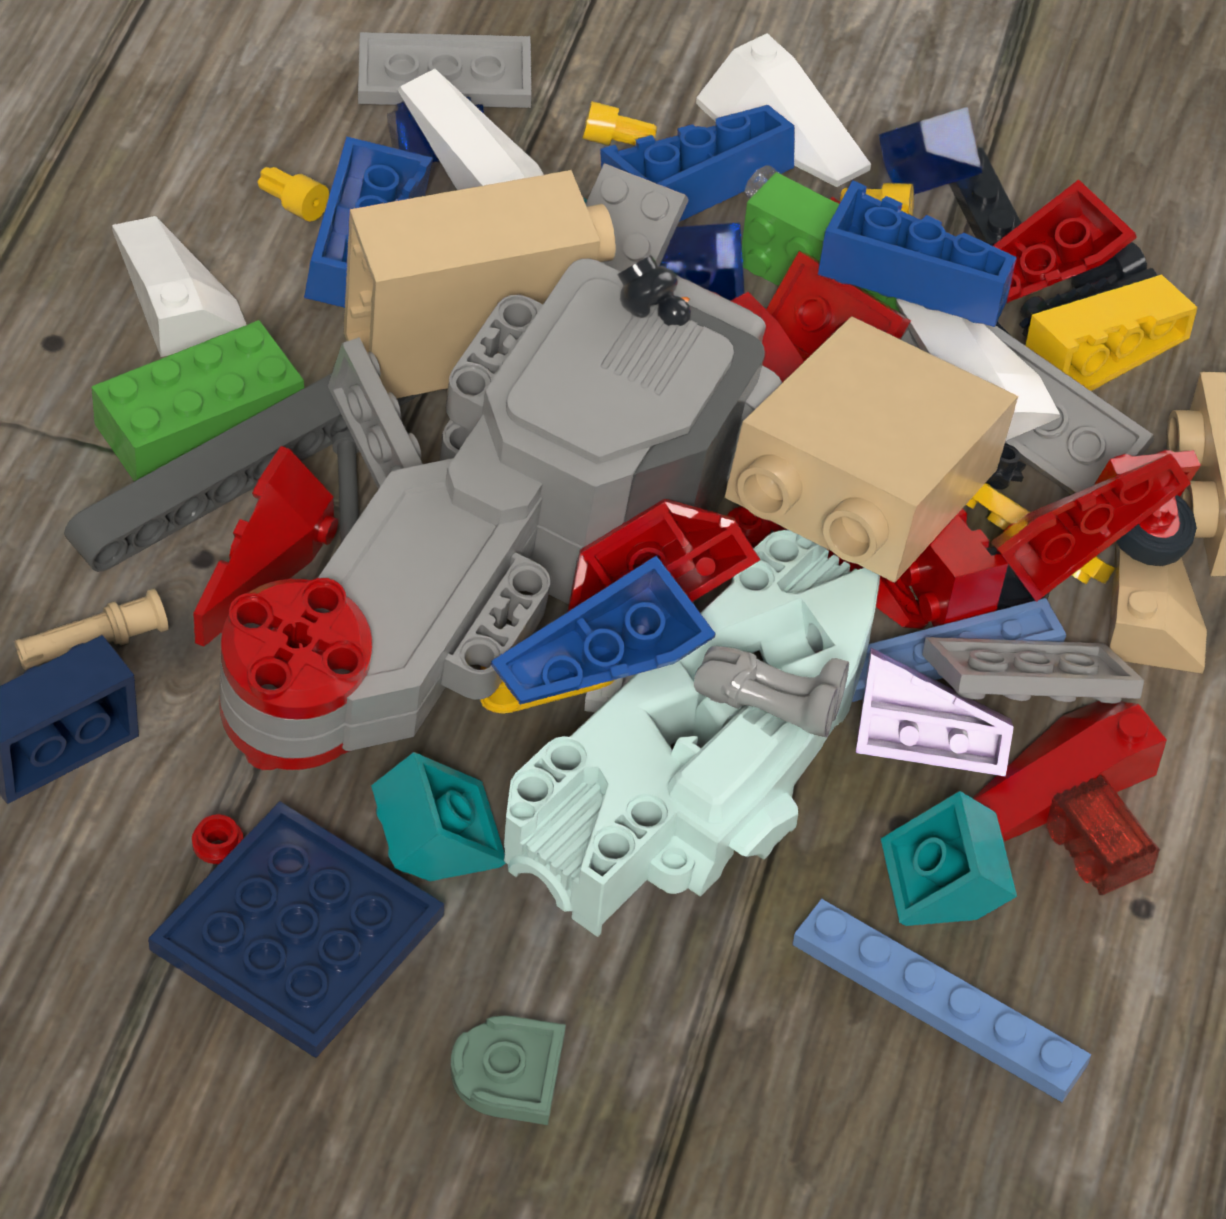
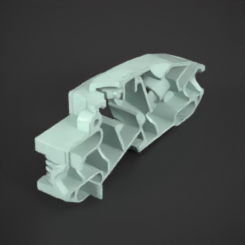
M788 529L768 535L754 548L760 561L732 577L731 585L700 613L716 633L715 638L673 665L635 674L570 737L562 736L551 740L515 773L510 782L505 824L504 862L508 864V872L515 877L520 873H532L540 878L555 898L556 906L564 912L572 911V919L598 937L601 934L602 924L646 880L670 894L681 893L689 888L701 896L721 876L726 863L734 854V850L743 856L757 855L764 860L770 854L773 847L789 831L792 832L796 828L798 806L792 799L794 784L817 755L827 738L810 734L802 728L756 707L743 705L737 709L726 703L714 702L695 690V673L702 665L707 650L712 646L734 648L750 653L760 650L765 663L786 673L802 677L814 678L818 676L824 665L832 658L849 661L845 690L836 719L832 721L830 735L834 727L843 722L850 710L864 666L874 619L880 575L866 568L860 570L855 568L851 572L850 564L844 561L839 565L840 558L836 555L828 559L829 551L826 548ZM676 742V744H675V746H674V748H673V750H672L669 745Z

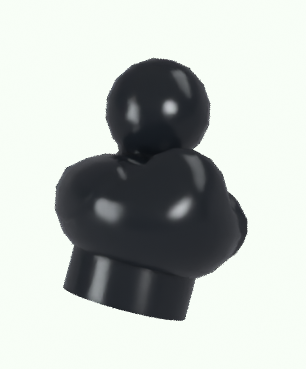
M652 255L617 274L624 285L620 293L621 304L635 317H647L650 313V308L658 304L657 315L664 321V324L668 326H682L690 320L691 309L688 304L690 298L674 295L678 285L676 274L665 266H658Z

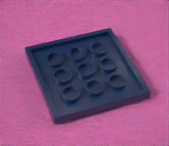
M279 801L148 938L149 950L311 1056L317 1058L444 916V903Z

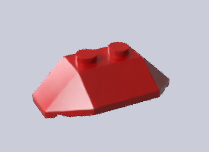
M663 499L579 550L567 612L655 556L659 558L691 602L760 561V558L735 518L669 499Z

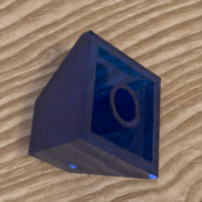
M968 107L879 134L884 165L892 183L913 184L914 195L983 173Z

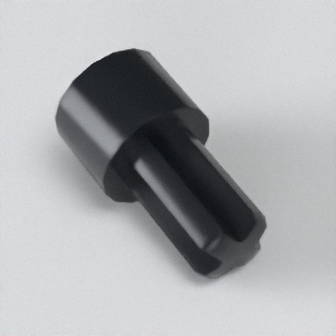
M1131 242L1103 265L1071 277V282L1074 288L1077 289L1085 286L1088 282L1093 283L1101 280L1103 276L1106 278L1115 274L1119 280L1147 269V262L1142 250L1135 243Z

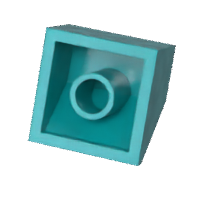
M413 752L371 785L377 805V817L382 823L389 847L388 855L394 868L427 881H435L496 869L506 864L504 862L505 853L482 781Z
M961 791L881 838L899 923L905 926L978 920L1017 897L996 812Z

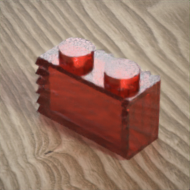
M1100 774L1096 779L1091 778L1087 783L1082 782L1079 786L1075 785L1070 790L1066 789L1062 794L1057 793L1053 797L1047 819L1048 832L1056 844H1064L1065 850H1069L1070 856L1075 858V867L1079 876L1086 883L1092 882L1093 887L1097 888L1099 895H1105L1153 873L1160 849L1104 775Z

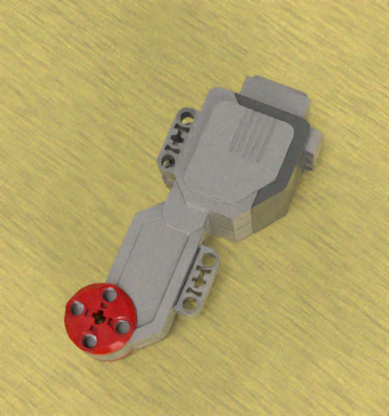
M593 259L574 261L544 304L523 295H510L503 298L450 374L446 400V413L450 420L442 433L439 461L391 471L318 578L313 580H277L259 586L232 601L221 637L219 709L221 721L228 737L245 754L248 762L261 770H274L276 768L304 770L318 767L352 750L414 737L446 687L474 700L491 696L502 682V679L491 666V661L532 635L544 616L548 595L569 604L580 549L663 499L715 512L726 494L742 422L782 384L780 378L773 371L762 366L765 356L762 340L766 328L763 319L750 310L677 276L678 285L674 295L690 298L688 304L691 309V318L685 325L668 326L664 324V321L657 315L658 304L650 308V313L647 317H635L622 306L620 301V293L624 286L617 275L620 271ZM527 591L532 593L533 595H523L519 592ZM507 619L512 622L511 625H506ZM471 665H481V666H484V667L487 668V669H485V670H477V669H473V668L470 667V666H471Z

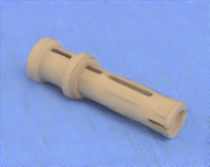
M154 588L148 590L145 597L118 605L115 601L108 603L107 607L103 608V613L34 636L15 640V647L19 649L17 654L24 671L67 653L75 645L87 643L101 635L108 642L113 641L115 645H124L129 643L130 637L154 629H158L160 632L167 631L168 621L161 599Z

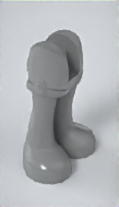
M712 646L707 650L702 665L695 673L694 688L698 693L710 698L714 702L726 703L737 709L743 705L756 707L794 724L810 734L827 738L832 721H835L848 677L849 661L832 658L824 665L818 676L814 678L802 677L786 673L756 659V655L748 651Z

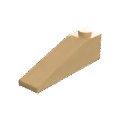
M1116 543L1114 564L1116 569L1113 576L1108 647L1125 662L1203 674L1207 629L1182 557L1177 562L1165 566L1146 565L1132 559Z

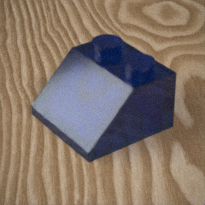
M740 223L677 226L659 266H665L671 269L677 276L708 291L716 292L729 301L745 293Z

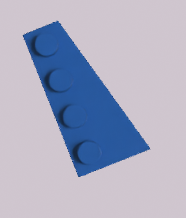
M764 105L716 118V125L708 128L692 124L677 128V136L655 141L653 135L635 139L636 146L618 151L616 145L600 149L601 169L605 163L685 194L689 201L679 220L680 222L769 180L776 172L782 174L793 169L795 125L771 106Z
M346 136L311 257L304 298L345 308L350 209L425 196L433 161L432 157Z
M852 180L825 230L818 275L834 279L842 284H851L878 292L886 297H894L915 303L929 310H938L962 317L973 323H982L995 327L1008 299L1016 257L966 233L957 236L949 234L945 231L941 221L928 215L922 220L901 211V202L885 196L882 201L866 194L867 186Z

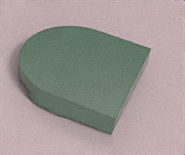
M493 1016L487 1018L485 1023L472 1028L468 1032H463L456 1040L451 1054V1080L457 1094L467 1105L480 1113L494 1117L548 1125L566 1025L515 1016Z

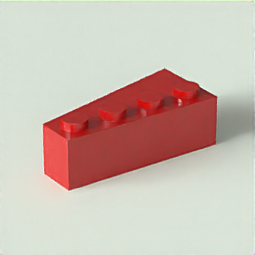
M963 508L901 575L904 584L911 586L917 596L923 618L927 622H931L934 627L996 611L1008 567L1007 561L1001 554L991 556L986 550L989 547V539L981 529L971 531L968 528L966 522L967 513Z

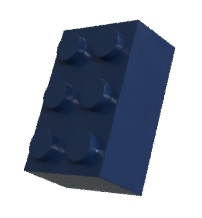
M103 635L87 643L75 645L67 653L41 666H34L24 672L23 675L0 686V795L7 804L139 737L134 674Z

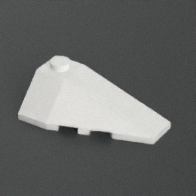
M768 33L735 48L697 96L696 104L715 122L716 118L764 105L771 106L795 125L794 166L835 187L870 171L871 163L795 58Z
M436 69L419 76L397 89L457 190L544 175L534 160Z
M156 216L112 225L113 234L160 357L175 354L246 325L237 300Z
M896 299V304L901 314L911 320L908 327L921 350L1019 396L1006 441L1060 418V413L1040 376L984 324L973 323L962 317L938 310H929L921 305Z

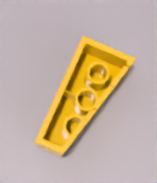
M1159 275L1033 314L1025 346L1092 391L1189 339L1198 307L1163 275Z

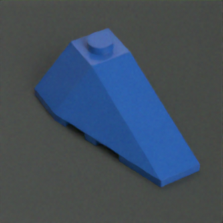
M655 556L492 660L491 666L521 705L673 665L715 638L716 633L659 558Z

